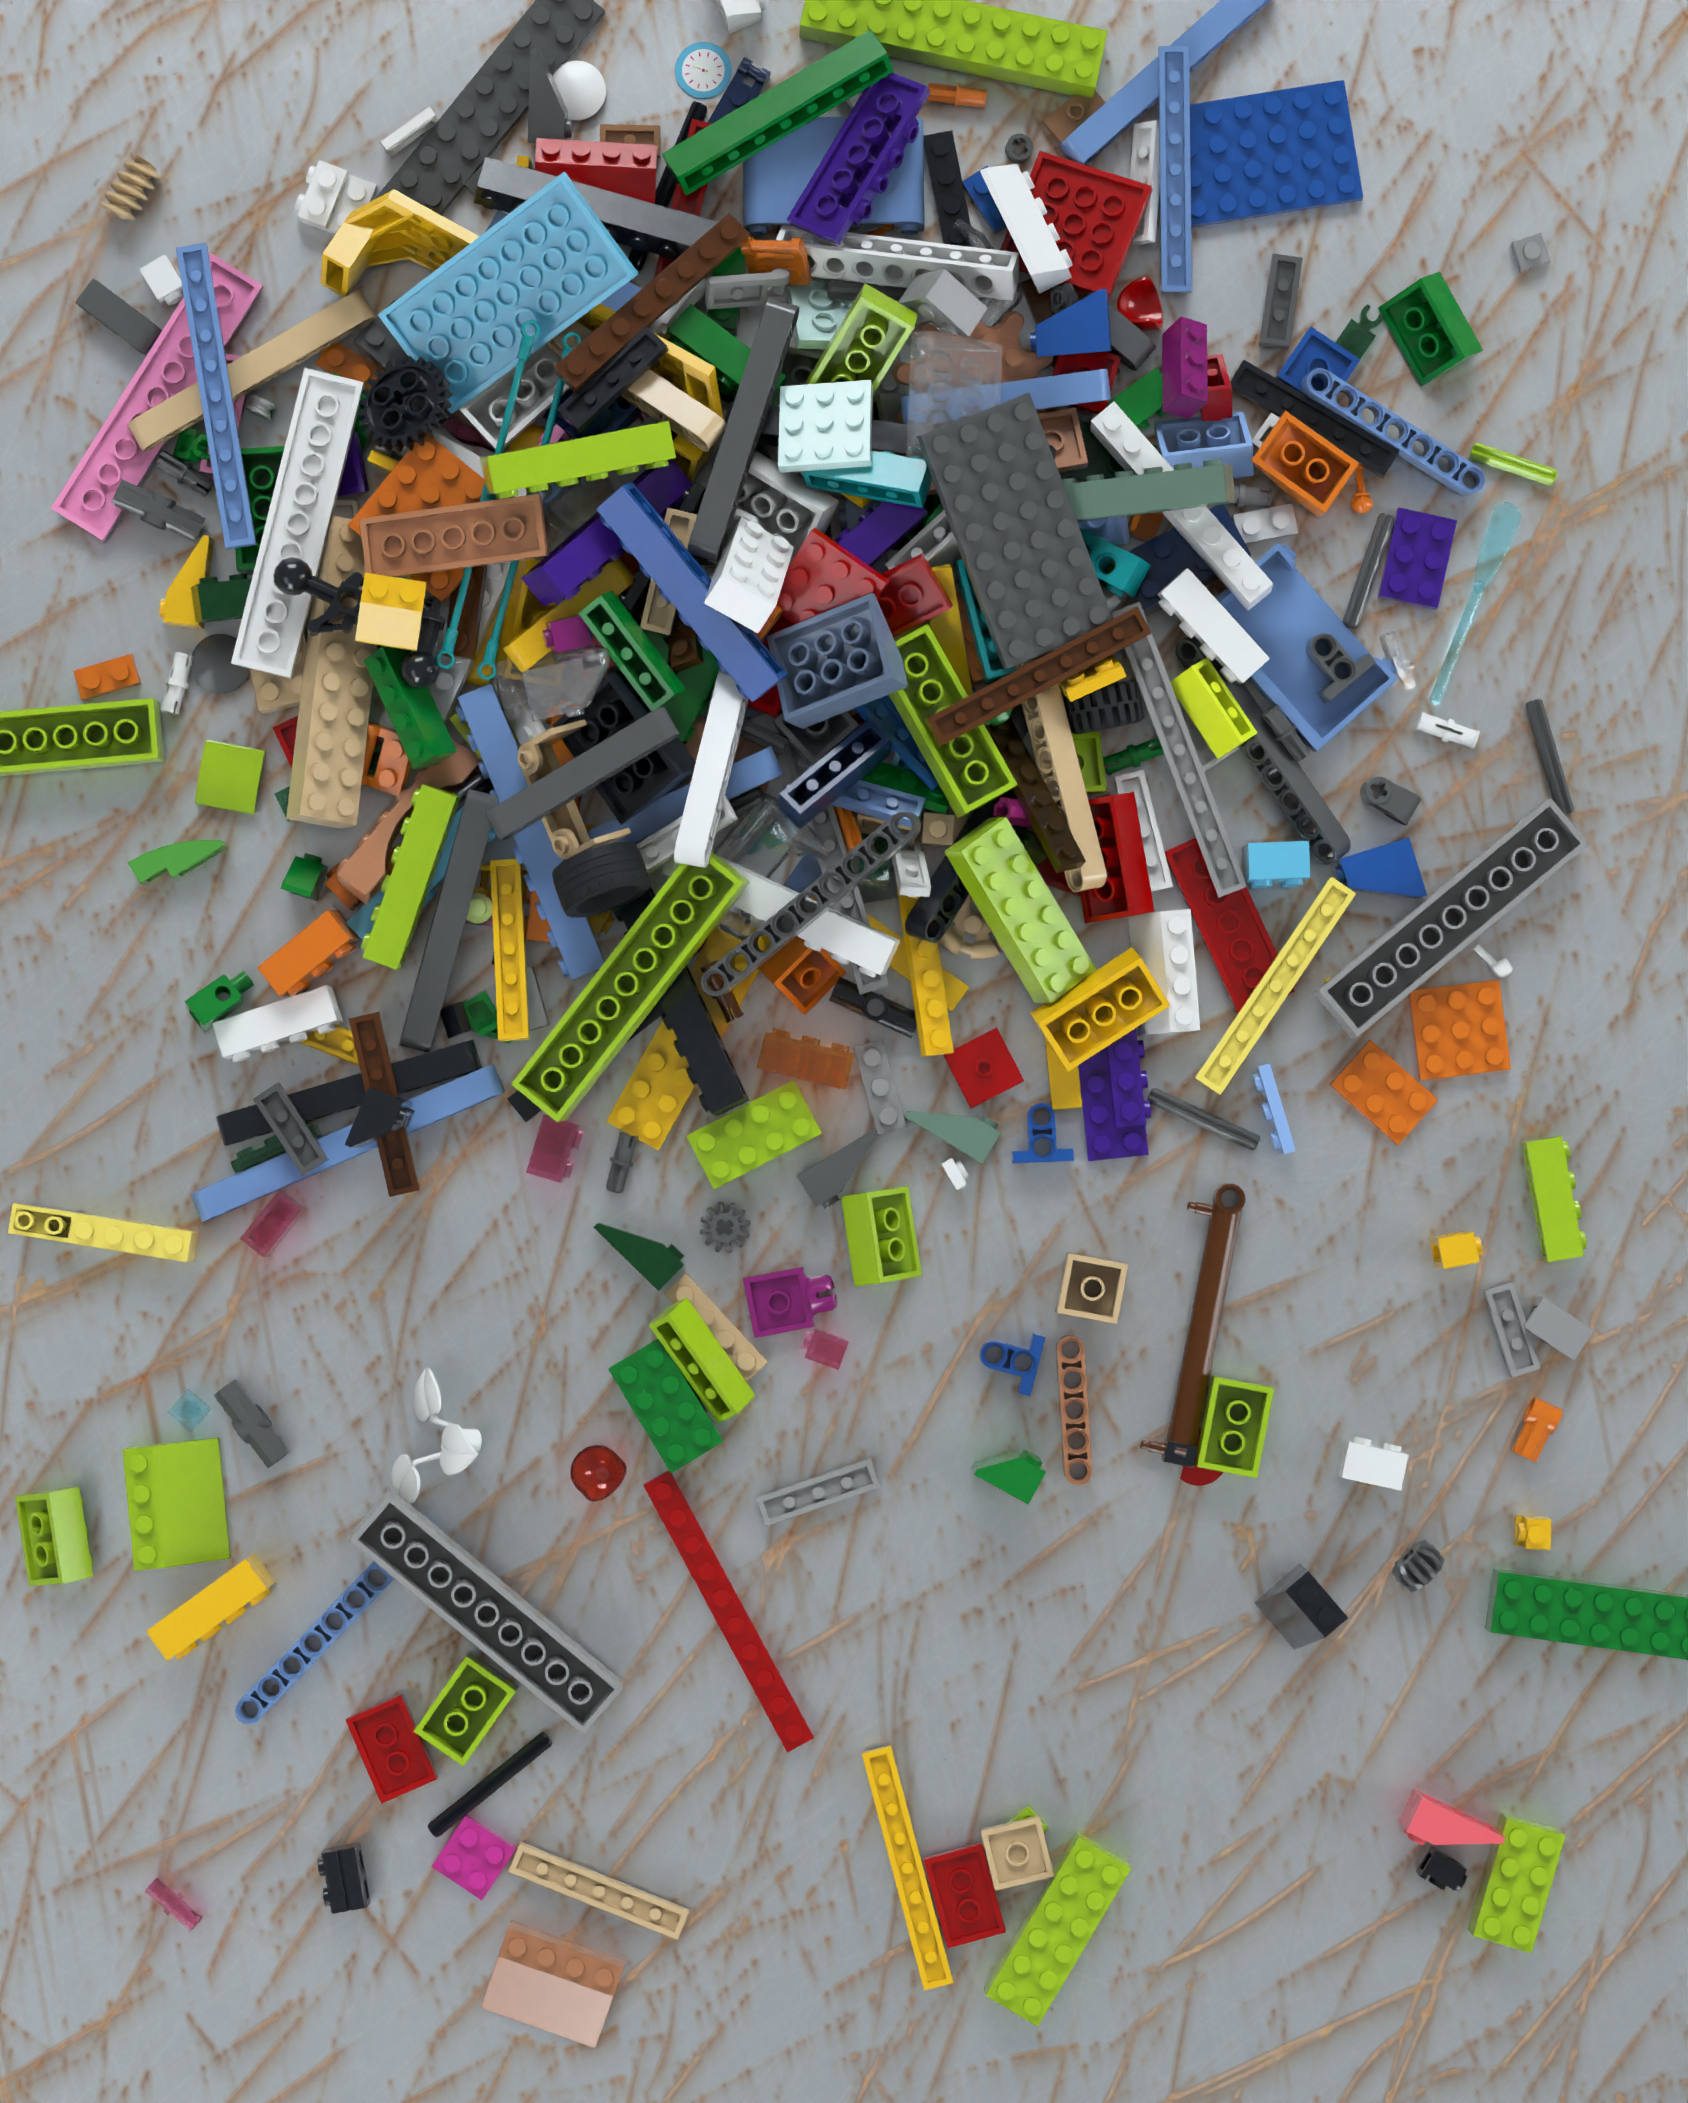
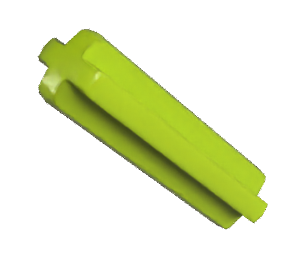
M1475 443L1470 451V458L1472 460L1549 486L1554 484L1558 471L1554 468L1480 443Z

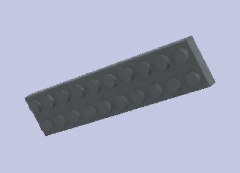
M535 0L376 198L394 189L442 216L465 188L464 184L483 165L485 156L490 157L528 110L530 50L534 47L541 49L549 70L553 75L562 64L566 63L604 16L605 10L593 0Z

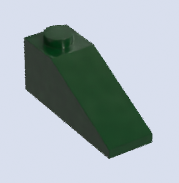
M600 1222L594 1226L658 1291L685 1265L681 1261L684 1255L672 1243L667 1247L662 1242Z

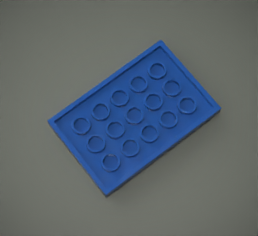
M1344 80L1190 104L1191 228L1363 200Z

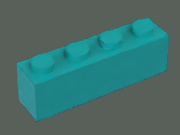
M872 451L871 466L802 471L806 486L809 488L919 508L924 507L933 480L925 459L919 456H900L890 451Z

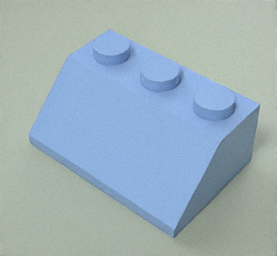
M1244 411L1232 412V418L1219 421H1202L1200 416L1189 419L1154 422L1156 445L1158 446L1157 451L1173 469V465L1192 463V468L1203 467V461L1221 459L1222 464L1232 465L1233 479L1254 476V464L1251 462L1253 458V443Z

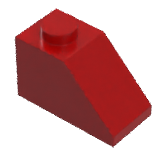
M1207 355L1208 402L1199 409L1202 421H1219L1232 418V387L1223 355Z

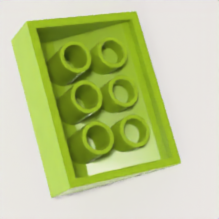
M219 1438L130 1446L122 1449L134 1571L230 1559Z

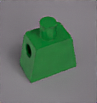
M244 970L231 980L223 974L185 1001L186 1009L205 1033L213 1027L212 1023L223 1020L243 1004L241 994L254 986V983ZM225 992L230 997L222 1001L217 998V995Z

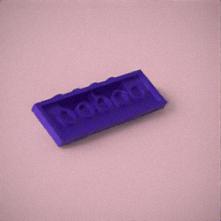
M891 73L864 89L787 218L789 224L840 245L852 223L859 225L862 219H868L872 214V202L876 195L884 193L888 187V175L892 168H898L902 164L904 158L903 150L907 143H913L918 137L919 123L916 116L931 93L928 87L898 74Z
M1136 1028L1078 1065L1088 1161L1149 1155L1146 1119L1151 1118L1150 1101H1144L1143 1089L1148 1088V1078L1146 1070H1140L1139 1059L1145 1058L1143 1040H1137Z

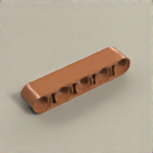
M1066 1335L1061 1337L1056 1344L1063 1471L1070 1483L1083 1485L1092 1476L1085 1349L1080 1339L1073 1335ZM1074 1341L1077 1343L1078 1352L1074 1357L1069 1358L1062 1354V1346L1065 1342ZM1070 1371H1075L1080 1375L1079 1384L1073 1388H1069L1064 1384V1376ZM1070 1402H1078L1082 1406V1412L1076 1418H1070L1066 1415L1065 1410ZM1074 1432H1080L1084 1437V1442L1079 1448H1071L1067 1442L1069 1435ZM1077 1462L1084 1464L1086 1467V1473L1078 1479L1071 1477L1069 1473L1071 1465Z

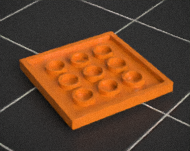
M426 435L423 438L424 446H421L417 441L414 443L413 450H408L347 526L361 537L359 522L361 518L480 502L485 480L437 440L431 439ZM465 568L410 575L409 577L415 581L427 582L426 590L444 604L461 583Z

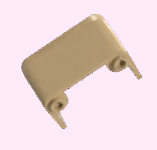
M585 719L548 729L519 747L517 761L528 786L560 767L552 745L586 726ZM574 800L542 818L553 850L560 858L566 860L586 850L614 843L631 833L628 827L590 840Z

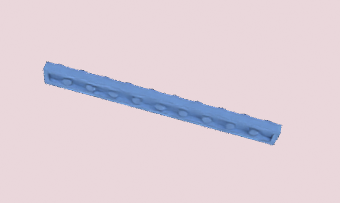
M206 243L176 247L225 548L228 550L257 545L208 246Z

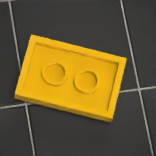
M1111 655L1060 682L1059 686L1069 701L1072 702L1125 678L1126 674L1122 665Z

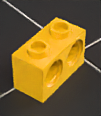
M1460 1231L1429 1237L1434 1266L1436 1268L1446 1269L1480 1262L1479 1255L1483 1254L1480 1237H1475L1474 1232Z

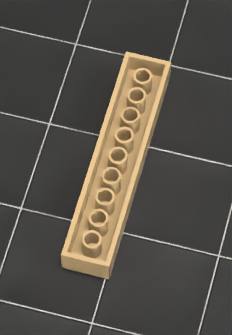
M333 516L331 517L317 578L339 588L342 581H345L353 573L358 572L364 578L366 571L362 538L347 526L352 519ZM312 596L309 622L322 616L331 604ZM350 597L344 598L340 602L343 607L348 609L358 604L355 599ZM343 619L333 624H342ZM355 624L350 633H344L342 630L319 633L317 636H311L308 633L286 819L339 829L357 825L373 680L364 660L377 651V645L355 642L357 625Z

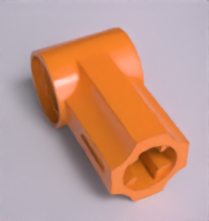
M1534 1397L1526 1409L1523 1417L1524 1424L1511 1451L1536 1463L1549 1434H1553L1556 1430L1563 1410Z

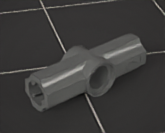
M123 479L111 502L127 512L140 516L142 521L162 530L168 529L193 542L196 541L206 519L197 513L176 505L177 502L154 491L148 492Z
M236 1379L214 1394L223 1410L231 1418V1424L237 1434L245 1443L251 1445L267 1468L290 1453L281 1438L272 1429L269 1417L258 1404L252 1402Z

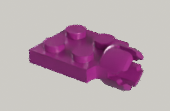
M804 1267L743 1278L754 1338L814 1327V1315L832 1311L837 1307L836 1294L822 1297L819 1295L821 1291L835 1288L831 1276L807 1277Z

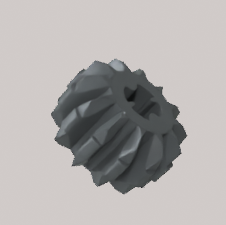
M719 1202V1214L712 1207L707 1209L708 1213L713 1217L712 1220L701 1217L700 1221L709 1224L710 1228L701 1229L700 1234L711 1233L712 1236L705 1241V1244L708 1246L714 1240H717L716 1252H720L722 1243H726V1250L728 1253H731V1241H734L741 1248L743 1243L737 1236L741 1235L745 1238L750 1236L749 1232L740 1230L743 1226L751 1225L750 1220L739 1221V1218L746 1211L742 1209L736 1215L732 1214L736 1206L735 1203H731L728 1212H725L723 1202ZM722 1219L724 1222L730 1220L733 1223V1227H730V1229H733V1232L730 1235L718 1233L717 1228H720L717 1223L719 1220Z
M1423 1540L1415 1543L1401 1555L1400 1559L1395 1562L1392 1574L1404 1588L1414 1592L1421 1590L1436 1577V1574L1442 1569L1445 1559L1432 1544Z

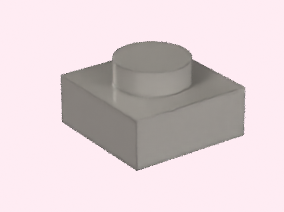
M1541 233L1514 241L1511 244L1520 273L1549 264L1551 261Z

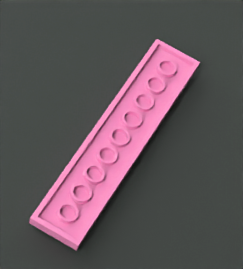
M211 253L209 258L225 349L264 287ZM184 297L51 507L52 510L103 542L124 511L111 503L121 480L123 479L139 487L167 442L165 441L155 448L143 452L127 424L144 412L198 382Z

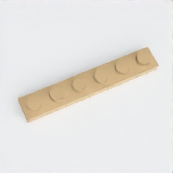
M520 1842L508 1871L676 1940L680 1936L690 1910L523 1842Z

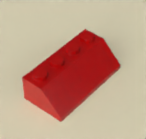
M536 138L534 170L554 176H559L561 173L566 172L571 181L655 204L657 145Z
M1134 792L1088 800L1106 868L1107 879L1102 887L1080 891L1085 924L1155 912Z

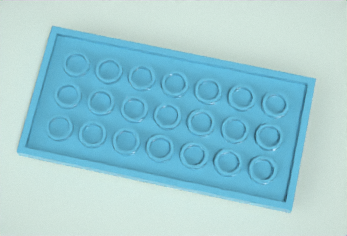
M563 172L384 309L378 316L408 357L411 356L415 361L419 357H422L427 363L431 361L445 374V378L451 384L448 389L453 393V396L447 399L452 404L448 411L453 414L517 366L519 360L517 359V354L522 339L520 328L524 322L529 320L535 321L540 327L539 335L534 338L530 355H532L639 273L566 172ZM531 324L526 325L525 333L533 336L535 334V327Z

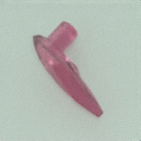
M453 418L446 420L444 427L457 440L471 446L483 447L495 453V449L473 427L458 423Z

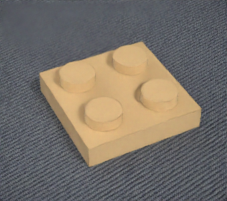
M1040 1815L980 1829L995 1891L1054 1877Z

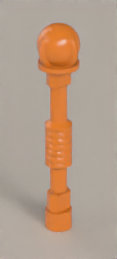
M1358 464L1355 469L1357 493L1352 495L1351 507L1355 512L1365 514L1372 509L1373 500L1370 498V493L1365 492L1364 467Z

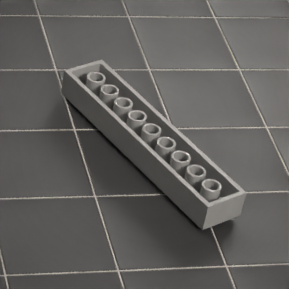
M1550 797L1539 804L1313 992L1314 995L1351 1039L1357 1038L1586 848L1589 843Z
M389 1488L350 1533L349 1541L583 1735L623 1690V1683L619 1677L393 1489Z

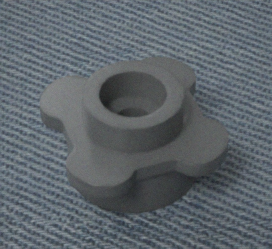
M1065 283L1064 286L1056 285L1050 288V309L1053 314H1057L1078 302V294L1072 284Z

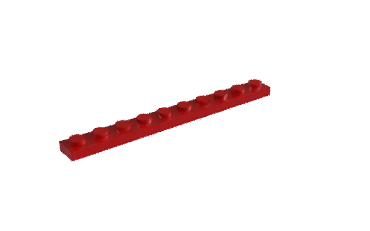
M667 1471L646 1482L643 1486L787 1753L814 1739L812 1731L673 1474Z

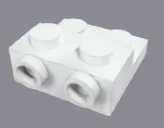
M319 160L316 167L311 166L308 170L306 183L309 184L306 195L302 193L299 195L295 211L299 212L297 216L300 222L335 235L352 211L373 201L378 186L375 183L349 174L347 170Z

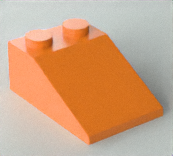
M1287 411L1283 412L1251 459V462L1285 493L1317 517L1326 513L1359 464Z

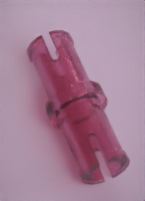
M159 1877L145 1890L146 1894L165 1909L163 1912L167 1916L171 1914L189 1932L202 1920L203 1916L198 1914L183 1900L184 1896L180 1893L178 1895L174 1893Z

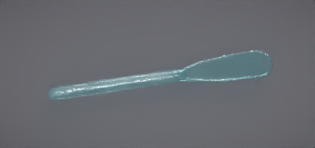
M1500 503L1492 512L1482 541L1472 591L1430 696L1431 703L1435 705L1442 701L1484 590L1498 571L1520 524V510L1513 503Z

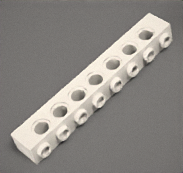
M782 225L776 239L791 241L792 238H803L811 276L821 279L828 278L908 288L915 276L945 268L974 296L1013 301L1019 283L1018 252L849 232L846 233L840 245H837L790 225Z

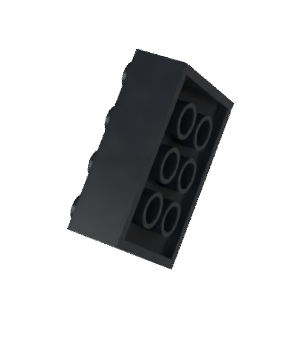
M619 670L604 678L552 726L555 728L585 719L586 726L562 739L574 758L647 715L651 710L622 671ZM677 736L672 741L595 786V788L622 825L692 774L696 762Z

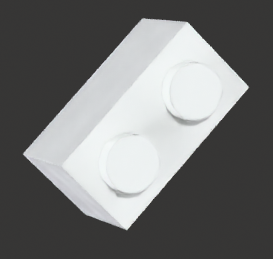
M1354 1436L1353 1441L1345 1440L1338 1476L1401 1491L1409 1456L1401 1452L1402 1446L1384 1443L1383 1448L1371 1445V1439Z

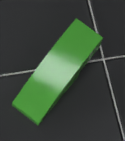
M221 840L185 841L149 851L127 863L138 881L146 885L169 871L172 878L179 879L226 850L228 846Z

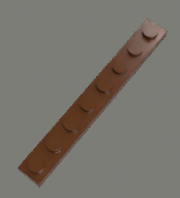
M728 213L554 366L553 371L573 392L578 390L645 326L649 327L744 244L749 239L750 234Z
M1136 606L925 719V722L938 746L941 747L1150 635L1151 631L1139 608Z

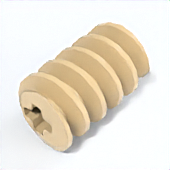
M130 152V156L135 162L127 160L124 162V167L128 172L119 171L117 173L122 183L113 181L111 187L116 193L107 191L104 195L110 203L99 202V205L120 219L135 221L136 218L131 213V209L142 210L137 199L148 200V196L144 193L143 189L154 190L155 187L149 180L150 178L160 180L161 176L152 164L137 154Z

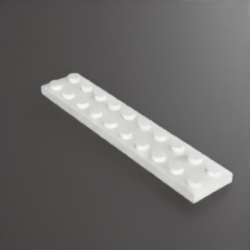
M304 368L231 661L233 665L292 679L312 595L306 592L296 596L284 594L275 585L273 574L275 567L280 561L295 557L302 559L309 565L312 570V576H318L329 525L360 407L359 401L362 399V391L365 387L364 382Z

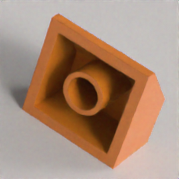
M796 936L758 969L805 1015L837 983L839 977H843L847 972L836 960L831 958V955L822 948L820 952L815 951L804 945V939Z

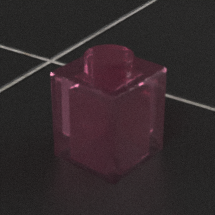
M814 1328L813 1334L806 1333L801 1349L806 1351L804 1358L839 1370L849 1340Z

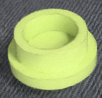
M475 893L472 895L466 919L475 924L484 923L492 915V902L486 895Z

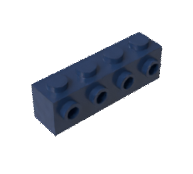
M869 719L861 727L855 729L839 745L832 747L816 764L810 765L794 782L787 784L779 793V809L801 829L890 755L891 739Z

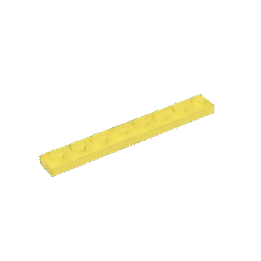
M1333 877L1328 879L1195 1076V1079L1217 1094H1222L1356 895L1355 892Z

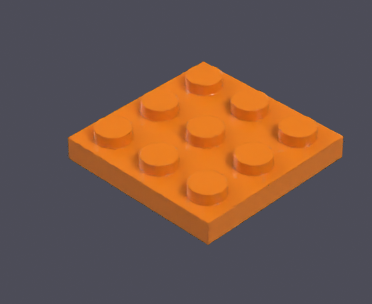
M1499 980L1414 990L1408 995L1419 1081L1511 1069Z

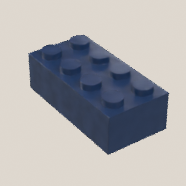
M1220 504L1210 508V512L1251 557V553L1225 505ZM1175 527L1128 551L1151 565L1135 597H1131L1134 603H1141L1146 617L1163 609L1158 603L1161 598L1157 594L1184 569L1188 568L1204 586L1219 579Z

